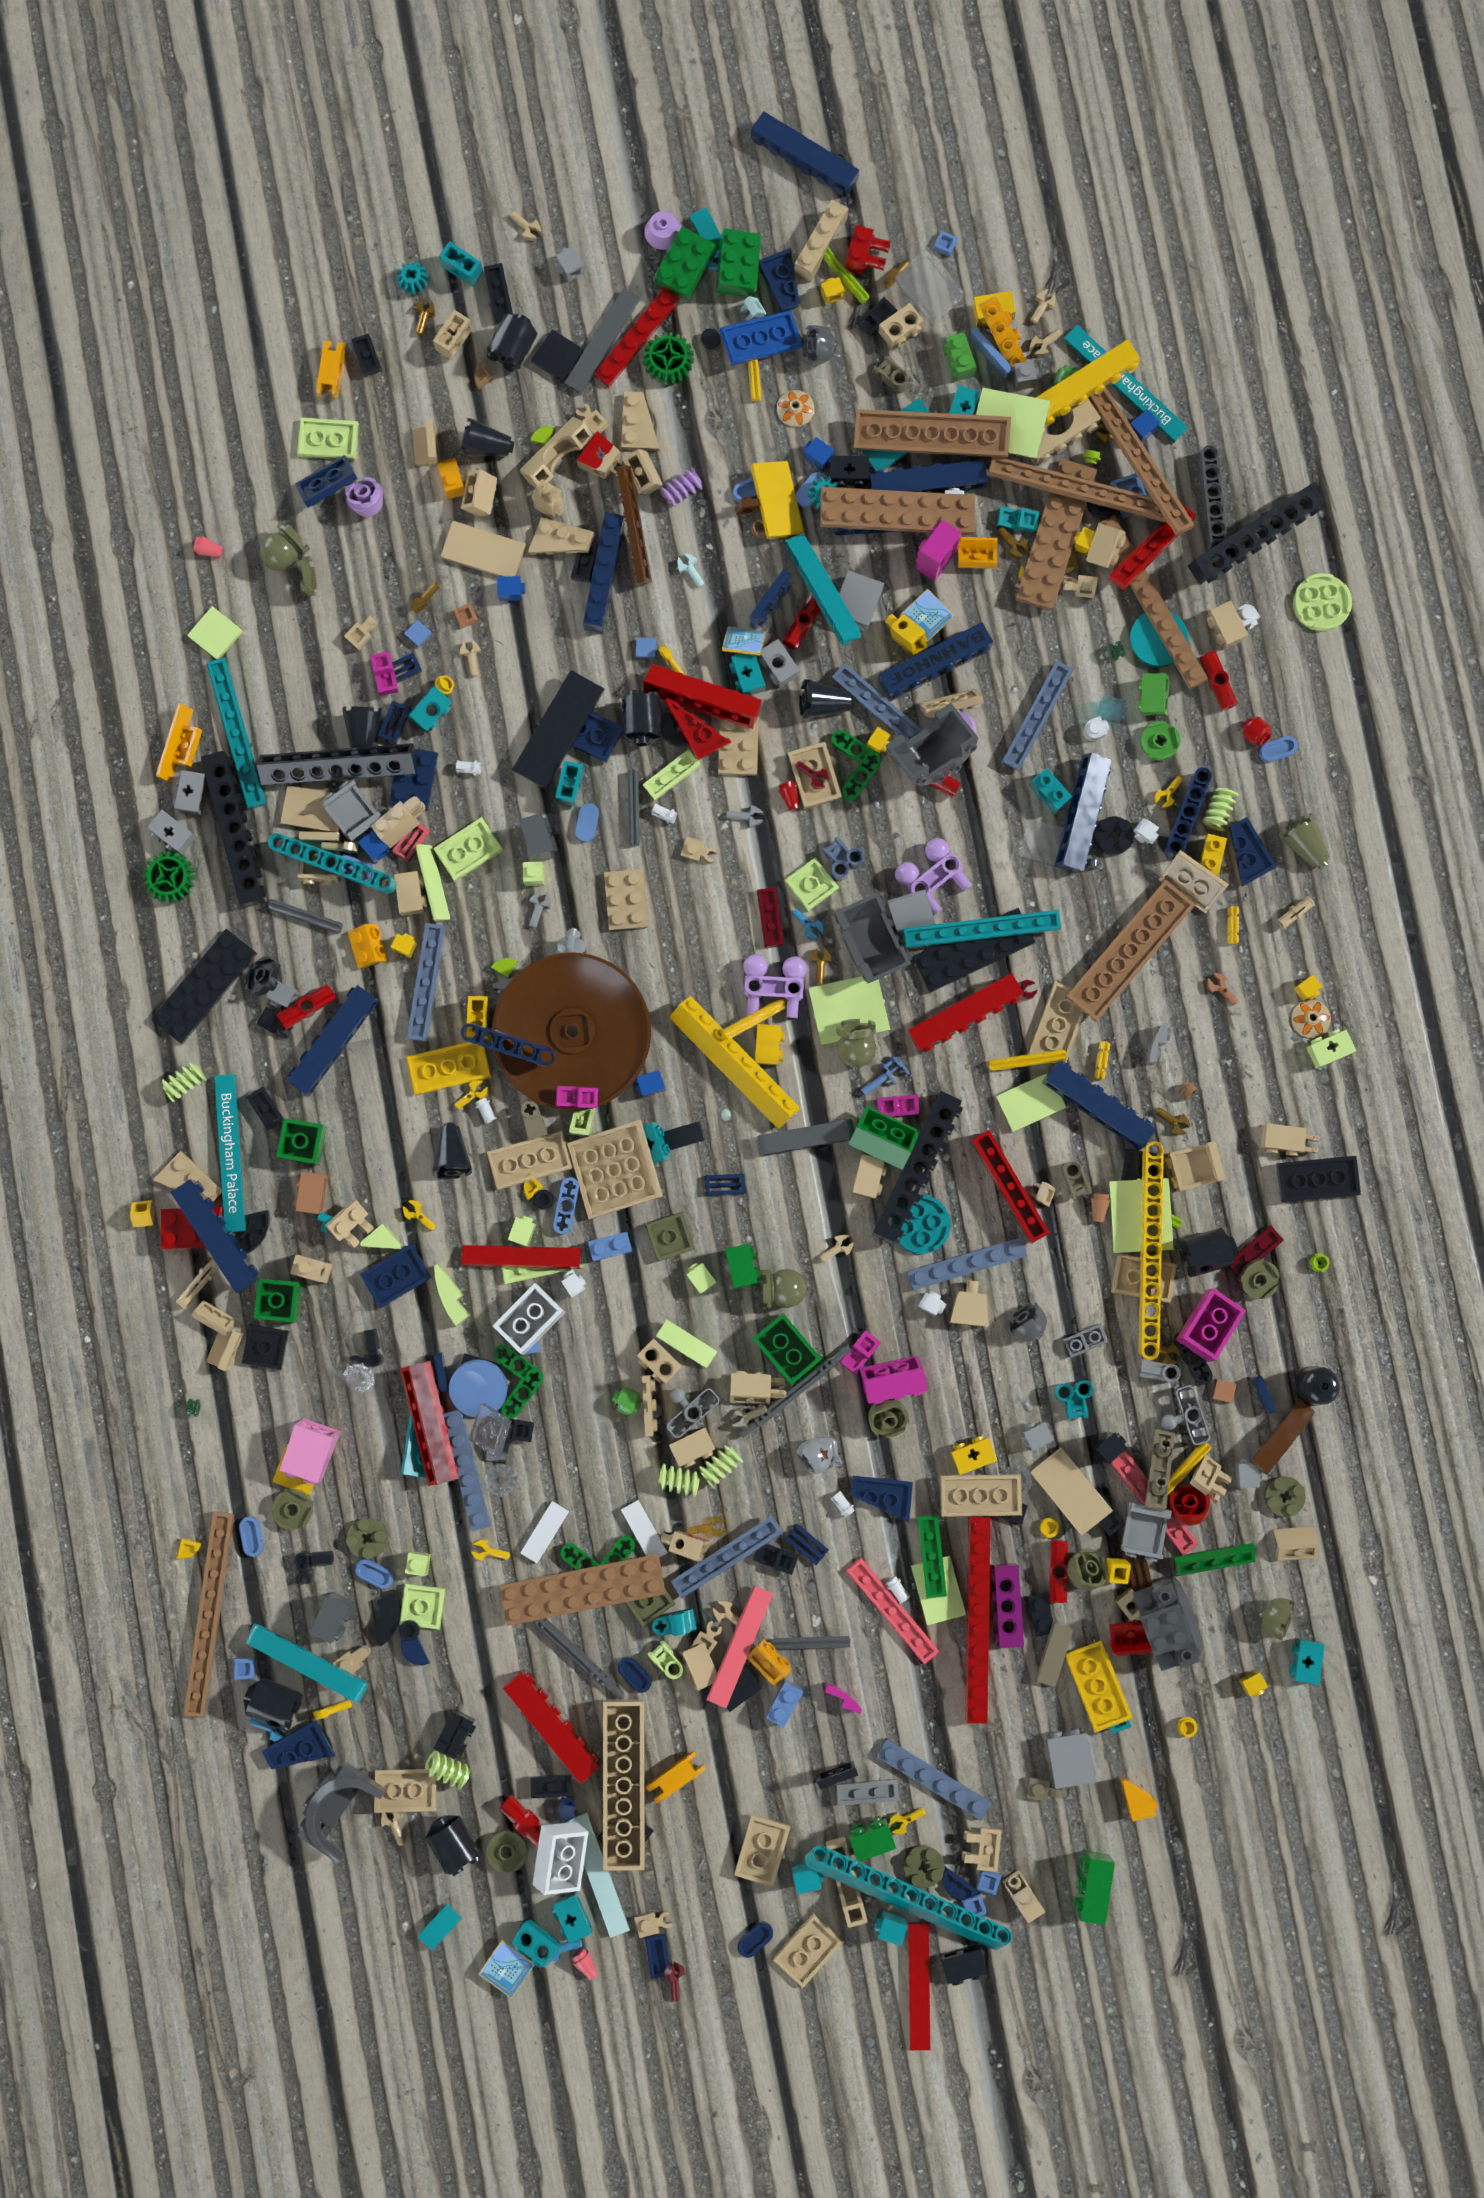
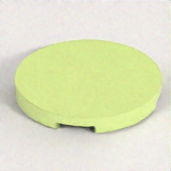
M1318 573L1307 577L1298 586L1293 597V609L1298 620L1307 628L1315 631H1330L1339 627L1346 620L1352 608V596L1347 585H1344L1339 579L1327 573Z

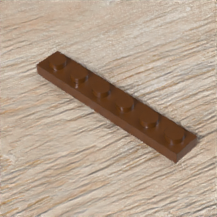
M626 465L617 466L616 479L621 490L619 495L624 507L623 518L628 528L627 538L631 545L630 556L634 561V577L639 584L652 583L632 468Z

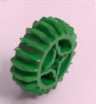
M662 332L661 338L655 335V341L650 339L648 341L649 346L645 345L643 359L645 360L643 365L646 367V372L651 373L650 377L652 379L657 377L658 383L662 379L666 385L668 380H671L672 384H675V379L681 382L683 380L682 375L687 377L688 371L692 370L691 364L694 363V351L690 350L691 344H686L685 337L680 340L679 333L675 337H673L672 332L669 333V336H665V333ZM672 348H677L681 351L683 355H680V353L675 352ZM669 352H670V360H668V364H667V358H666V357H668ZM654 362L663 365L664 369L659 368Z
M167 851L166 856L163 852H160V858L153 855L152 857L155 861L152 863L148 860L147 864L150 867L143 868L147 872V874L142 875V878L147 880L143 883L144 887H148L146 892L148 894L152 893L151 897L153 899L158 898L160 903L165 900L167 904H170L172 899L175 903H178L179 896L184 900L185 892L191 894L188 887H195V884L190 882L196 880V876L190 875L195 872V869L190 867L192 863L186 861L187 858L184 855L180 857L178 852H175L173 855L171 851ZM176 863L179 866L167 869L164 864ZM159 869L160 876L156 879L155 882V874ZM165 871H166L168 874H170L171 881H172L173 883H171L170 881L167 880L168 877H167V874L165 873ZM183 873V880L179 886L178 879ZM166 886H171L174 890L170 892H163L158 889L161 887L164 888Z

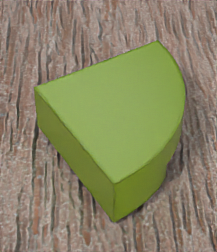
M544 426L536 430L531 437V443L545 445L552 438L554 426Z
M503 958L496 961L491 968L509 978L518 961L511 958Z

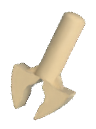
M516 212L511 213L510 218L525 230L522 234L524 239L537 241L536 236L531 234L530 230H535L542 236L541 227L537 220L533 223H528Z
M1048 289L1040 292L1035 298L1036 301H1039V306L1030 319L1033 324H1037L1046 308L1054 309L1056 302L1055 293L1050 300L1045 302L1044 297L1047 295Z
M1057 329L1043 340L1035 336L1030 344L1029 351L1036 346H1041V348L1034 353L1033 357L1048 355L1049 351L1046 347L1059 338L1062 332Z
M471 639L473 645L471 653L466 649V643L463 641L460 648V656L468 658L471 676L476 677L479 674L475 656L477 653L482 652L478 644Z
M345 841L344 843L321 842L320 847L322 850L344 851L347 854L358 853L359 845Z
M849 1235L834 1237L837 1241L836 1245L819 1257L820 1261L825 1263L839 1252H845L848 1255L852 1250L854 1242L847 1247H841L842 1241L848 1238Z
M719 1600L718 1603L725 1607L726 1613L719 1612L713 1607L716 1619L720 1622L722 1618H727L737 1626L740 1618L731 1612L730 1607L733 1603Z
M382 1813L381 1826H390L398 1846L404 1845L406 1841L398 1824L399 1819L403 1818V1814L393 1813L392 1821V1819L387 1817V1813Z

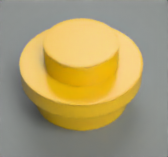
M440 676L435 680V687L444 695H448L453 691L454 683L450 677Z
M1183 1717L1178 1721L1177 1730L1181 1736L1190 1738L1196 1734L1198 1727L1193 1718Z

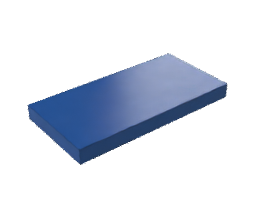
M791 310L720 327L719 329L731 366L803 347Z

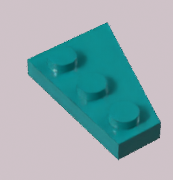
M410 1414L401 1475L426 1478Z

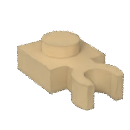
M583 404L586 410L584 413H581L578 409L576 410L577 417L587 425L593 435L596 431L601 433L609 427L608 421L597 410L591 413L588 404Z
M686 837L681 856L697 862L702 857L706 862L713 863L714 859L709 858L708 854L711 852L716 854L717 850L713 847L706 849L704 848L705 842Z
M709 1621L707 1632L704 1633L700 1630L690 1648L705 1643L710 1655L718 1642L713 1638L721 1633L722 1627L720 1626L717 1631H712L711 1625L713 1621Z
M655 1911L635 1916L639 1938L659 1933L660 1926L670 1928L673 1924L672 1921L664 1922L663 1920L665 1916L670 1915V1911H663L657 1917Z

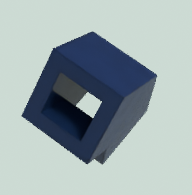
M562 1797L557 1805V1810L563 1822L566 1823L576 1817L574 1813L576 1809L574 1800Z

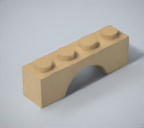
M834 200L830 201L795 262L794 274L809 282L813 280L830 242L835 235L840 233L848 218L847 207Z
M1089 399L1084 404L1072 409L1070 415L1071 427L1066 432L1059 435H1050L1043 432L1037 459L1030 458L1035 466L1040 462L1044 464L1051 458V455L1056 452L1058 454L1063 452L1068 444L1071 442L1077 443L1083 438L1082 435L1087 432L1092 433L1099 427L1101 417Z
M572 417L519 471L528 483L534 487L538 486L541 479L548 483L554 477L553 469L556 463L567 453L581 450L594 435L584 422Z
M845 1836L826 1841L827 1848L851 1858ZM833 1862L834 1867L838 1869L836 1863ZM851 1870L852 1875L856 1877L855 1872ZM836 1880L848 1928L868 1923L860 1891Z

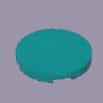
M1170 612L1188 643V631L1184 622L1176 614ZM1146 613L1142 614L1135 621L1130 631V647L1134 654L1143 664L1150 667L1162 668L1173 664L1172 658Z
M921 1195L918 1205H913L910 1210L913 1215L909 1223H904L901 1229L904 1231L900 1242L896 1241L903 1249L914 1254H927L940 1248L947 1240L951 1229L950 1217L946 1207L934 1197ZM903 1200L898 1207L904 1209L908 1206V1203ZM892 1217L891 1226L895 1227L899 1224V1220L896 1217Z

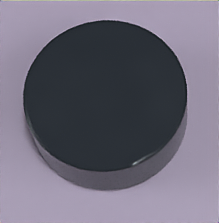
M712 328L704 330L701 334V344L706 349H715L720 343L719 333Z
M539 1190L534 1196V1203L539 1209L546 1210L553 1205L554 1197L548 1190Z
M406 1620L399 1628L400 1636L406 1641L416 1639L420 1634L419 1624L414 1620Z

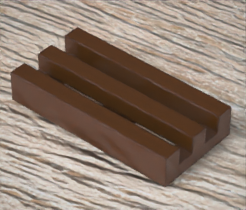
M1124 1551L1125 1559L1131 1564L1130 1556H1126ZM1137 1555V1558H1133L1140 1586H1136L1132 1565L1129 1575L1131 1588L1134 1592L1152 1586L1148 1563L1144 1555H1141L1147 1584L1144 1585Z

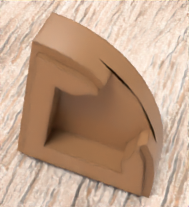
M482 362L476 366L474 374L475 384L480 390L494 378Z

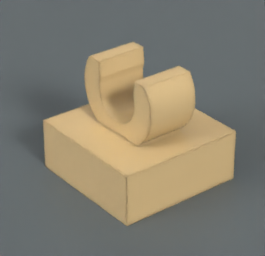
M1042 1182V1184L1035 1183L1034 1186L1039 1188L1037 1194L1031 1193L1030 1196L1040 1204L1049 1207L1056 1188L1045 1182Z

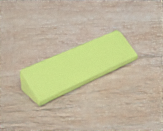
M418 844L415 847L433 920L436 923L450 920V915L433 847L431 845Z

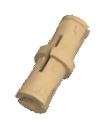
M1306 896L1305 899L1296 906L1292 905L1287 913L1276 920L1278 925L1282 929H1286L1296 919L1300 920L1305 912L1315 906V903L1309 896Z

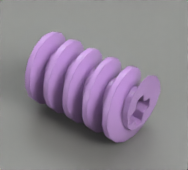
M692 467L691 472L689 470L685 471V477L682 474L678 475L679 481L673 478L672 485L667 482L665 484L666 489L659 487L663 498L668 504L671 503L676 507V499L682 503L683 495L690 498L689 491L696 494L695 487H698L700 490L703 489L701 480Z

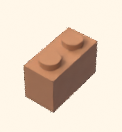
M301 1172V1176H298L296 1181V1187L299 1190L298 1196L295 1195L293 1207H296L295 1211L318 1215L320 1212L323 1213L328 1180L327 1175Z

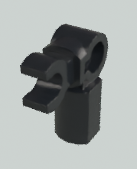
M377 1329L363 1331L366 1350H369V1354H364L363 1357L359 1355L350 1357V1360L356 1359L359 1362L357 1367H352V1370H360L363 1366L366 1368L378 1367L383 1363L384 1357L378 1350L380 1344Z
M300 1551L294 1558L296 1570L298 1571V1575L295 1578L296 1584L301 1583V1576L307 1578V1584L311 1583L312 1576L308 1572L310 1564L312 1566L333 1565L334 1552L321 1551L310 1554L307 1551Z

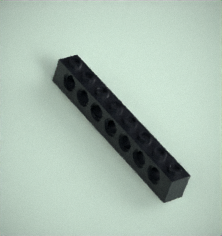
M1311 483L1194 559L1188 565V568L1200 585L1206 581L1209 584L1218 578V573L1222 572L1225 574L1231 570L1233 563L1237 562V564L1245 561L1248 558L1246 555L1250 552L1254 555L1262 549L1261 545L1264 543L1269 545L1277 539L1276 535L1279 533L1283 536L1292 529L1290 526L1293 524L1298 526L1306 520L1305 516L1308 514L1312 517L1321 511L1319 507L1325 501L1313 483Z
M414 743L260 755L257 769L261 785L275 786L285 783H313L325 780L330 782L338 779H369L377 776H408L416 773L418 762Z
M224 751L201 756L239 905L244 909L266 903L267 891L265 885H261L260 878L263 877L262 872L255 862L258 859L257 853L250 843L253 840L250 829L247 830L245 824L248 822V818L240 805L243 804L241 793H237L236 790L238 780L231 771V767H233L232 758ZM225 770L224 776L218 778V771ZM226 788H229V794L227 796H222V791ZM229 807H235L232 814H226ZM239 825V831L231 833L232 827ZM244 844V849L237 852V845ZM244 862H249L248 869L241 870V865ZM251 880L254 881V886L251 889H246V883Z
M940 1091L872 1235L892 1245L896 1241L900 1242L904 1231L901 1229L904 1223H909L913 1215L910 1210L913 1205H918L921 1198L919 1191L921 1187L925 1189L930 1179L927 1177L929 1170L934 1171L938 1160L935 1158L938 1152H943L947 1142H944L946 1135H951L955 1127L952 1122L955 1117H960L964 1108L961 1107L962 1100ZM945 1111L949 1113L950 1118L942 1120L939 1117V1113ZM933 1129H938L941 1131V1136L934 1138L930 1132ZM926 1146L931 1147L933 1153L925 1155L922 1149ZM916 1164H921L925 1170L922 1173H917L913 1167ZM913 1182L916 1185V1189L909 1191L905 1188V1184ZM904 1199L907 1201L908 1206L900 1209L896 1204L897 1201ZM896 1217L899 1220V1224L892 1227L889 1225L888 1219Z

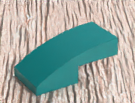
M704 207L691 214L689 219L698 235L711 241L716 245V249H719L721 234L708 209Z
M1000 506L998 508L996 527L1019 531H1037L1039 512L1025 508L1016 510Z
M446 1904L417 1937L432 1951L462 1918Z

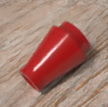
M793 780L778 785L780 789L778 792L787 805L788 810L799 808L797 785H794Z

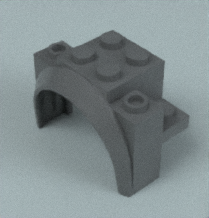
M1171 1575L1152 1582L1150 1587L1133 1592L1142 1625L1161 1671L1179 1665L1183 1668L1201 1662L1200 1656L1204 1651V1643L1192 1608L1180 1582Z
M348 1762L343 1767L339 1765L336 1771H332L328 1776L324 1774L315 1786L317 1792L313 1791L303 1804L305 1810L302 1814L306 1818L298 1826L300 1832L297 1836L329 1857L336 1864L339 1863L345 1853L332 1845L326 1838L359 1789L364 1790L379 1799L387 1791L386 1788L368 1777L370 1773L368 1770L363 1768L359 1771Z

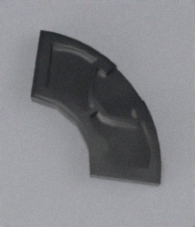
M269 1210L249 1214L246 1231L236 1237L237 1241L235 1243L239 1248L242 1247L247 1254L253 1252L265 1239L270 1225Z
M395 1589L377 1601L380 1608L379 1618L370 1630L380 1646L384 1645L394 1635L399 1624L401 1605Z

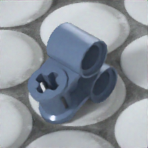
M836 837L832 844L822 849V852L833 863L832 877L837 881H843L848 877L849 867L855 869L862 865L864 853L860 848L856 847L848 850L846 845ZM852 854H857L860 857V860L858 862H852L850 860V856ZM841 866L846 872L843 875H839L835 872V868Z

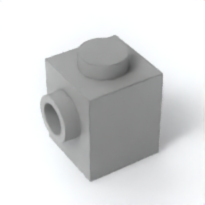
M573 246L558 252L555 266L559 274L563 273L568 282L585 274L584 265Z
M1034 361L1014 364L1012 376L1015 391L1035 387L1036 380L1039 379L1038 367L1034 366Z
M277 981L276 989L274 991L269 990L266 997L271 1000L269 1004L279 1009L281 1006L288 1008L294 1004L299 992Z
M1043 1421L1038 1424L1032 1422L1024 1427L1025 1431L1022 1432L1023 1437H1021L1025 1448H1030L1031 1451L1054 1441L1046 1423Z
M1252 1458L1240 1459L1241 1463H1235L1236 1487H1260V1478L1263 1477V1472L1251 1462Z

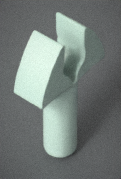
M684 553V556L689 561L688 566L683 564L678 557L679 573L683 571L688 572L698 587L703 586L704 581L694 568L697 559L688 553Z

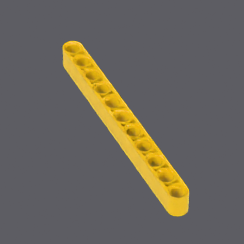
M1155 1141L1145 1145L1142 1158L1138 1351L1141 1357L1148 1360L1157 1358L1160 1351L1164 1149L1159 1142ZM1151 1145L1156 1146L1158 1149L1156 1156L1149 1154V1147ZM1151 1165L1157 1168L1155 1176H1151L1148 1173V1168ZM1150 1185H1154L1157 1188V1193L1154 1196L1148 1193ZM1150 1205L1156 1207L1157 1211L1154 1216H1150L1147 1212ZM1149 1225H1153L1156 1228V1233L1153 1236L1147 1233ZM1149 1245H1153L1156 1249L1153 1256L1147 1254L1146 1249ZM1149 1265L1155 1267V1273L1152 1276L1146 1273V1268ZM1148 1285H1152L1155 1288V1292L1151 1296H1148L1145 1291ZM1148 1305L1154 1307V1313L1151 1316L1145 1313V1308ZM1148 1325H1152L1154 1328V1333L1150 1336L1145 1334V1328ZM1147 1345H1151L1154 1350L1150 1356L1144 1353Z

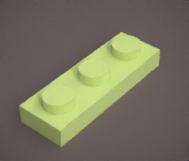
M688 749L645 782L643 787L656 801L700 767L701 764Z

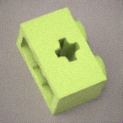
M1337 1029L1328 1033L1329 1037L1324 1040L1322 1037L1310 1041L1312 1045L1306 1048L1316 1069L1356 1052L1347 1030L1340 1032ZM1333 1045L1334 1048L1328 1050L1327 1047Z

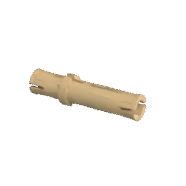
M213 1258L204 1268L199 1269V1274L187 1286L179 1298L175 1300L182 1308L185 1309L208 1280L211 1281L214 1278L213 1275L219 1267ZM210 1267H212V1269H211V1270L209 1271V1273L204 1277V1279L201 1280V1278L204 1276V1274L210 1269ZM198 1283V1286L193 1290V1292L189 1296H187V1294Z

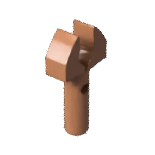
M1213 974L1219 981V985H1215L1210 979H1207V988L1211 993L1219 991L1232 1005L1238 1003L1239 1000L1225 986L1227 978L1223 974Z

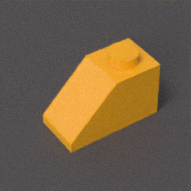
M456 458L438 462L437 465L447 499L462 496L464 485Z
M1119 1777L1130 1819L1137 1821L1157 1816L1155 1809H1158L1155 1796L1152 1797L1148 1791L1125 1777Z

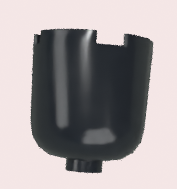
M1308 1366L1301 1370L1296 1377L1295 1391L1298 1397L1306 1404L1313 1406L1327 1405L1333 1402L1339 1395L1341 1388L1340 1380L1328 1368Z

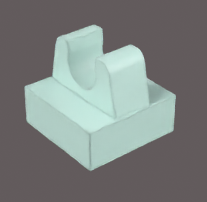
M748 296L744 300L745 304L742 306L741 312L746 313L748 310L750 311L749 316L745 318L747 321L764 317L767 314L758 298Z

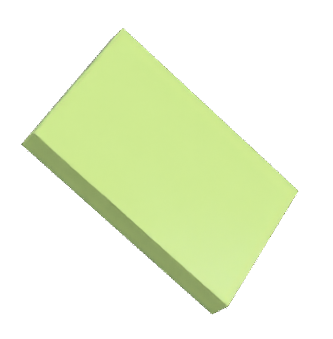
M300 417L298 457L338 459L345 455L348 460L356 461L358 421Z
M481 817L434 847L433 850L455 882L503 851V848Z
M1048 1073L996 1096L1012 1132L1066 1108L1062 1097L1042 1084Z
M950 1555L943 1557L947 1597L927 1599L923 1562L911 1565L927 1625L966 1615Z

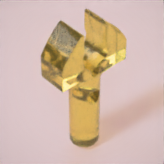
M713 1516L709 1524L690 1526L688 1531L690 1535L712 1532L715 1537H720L727 1528L718 1530L713 1528V1526L718 1522H726V1520L720 1516Z

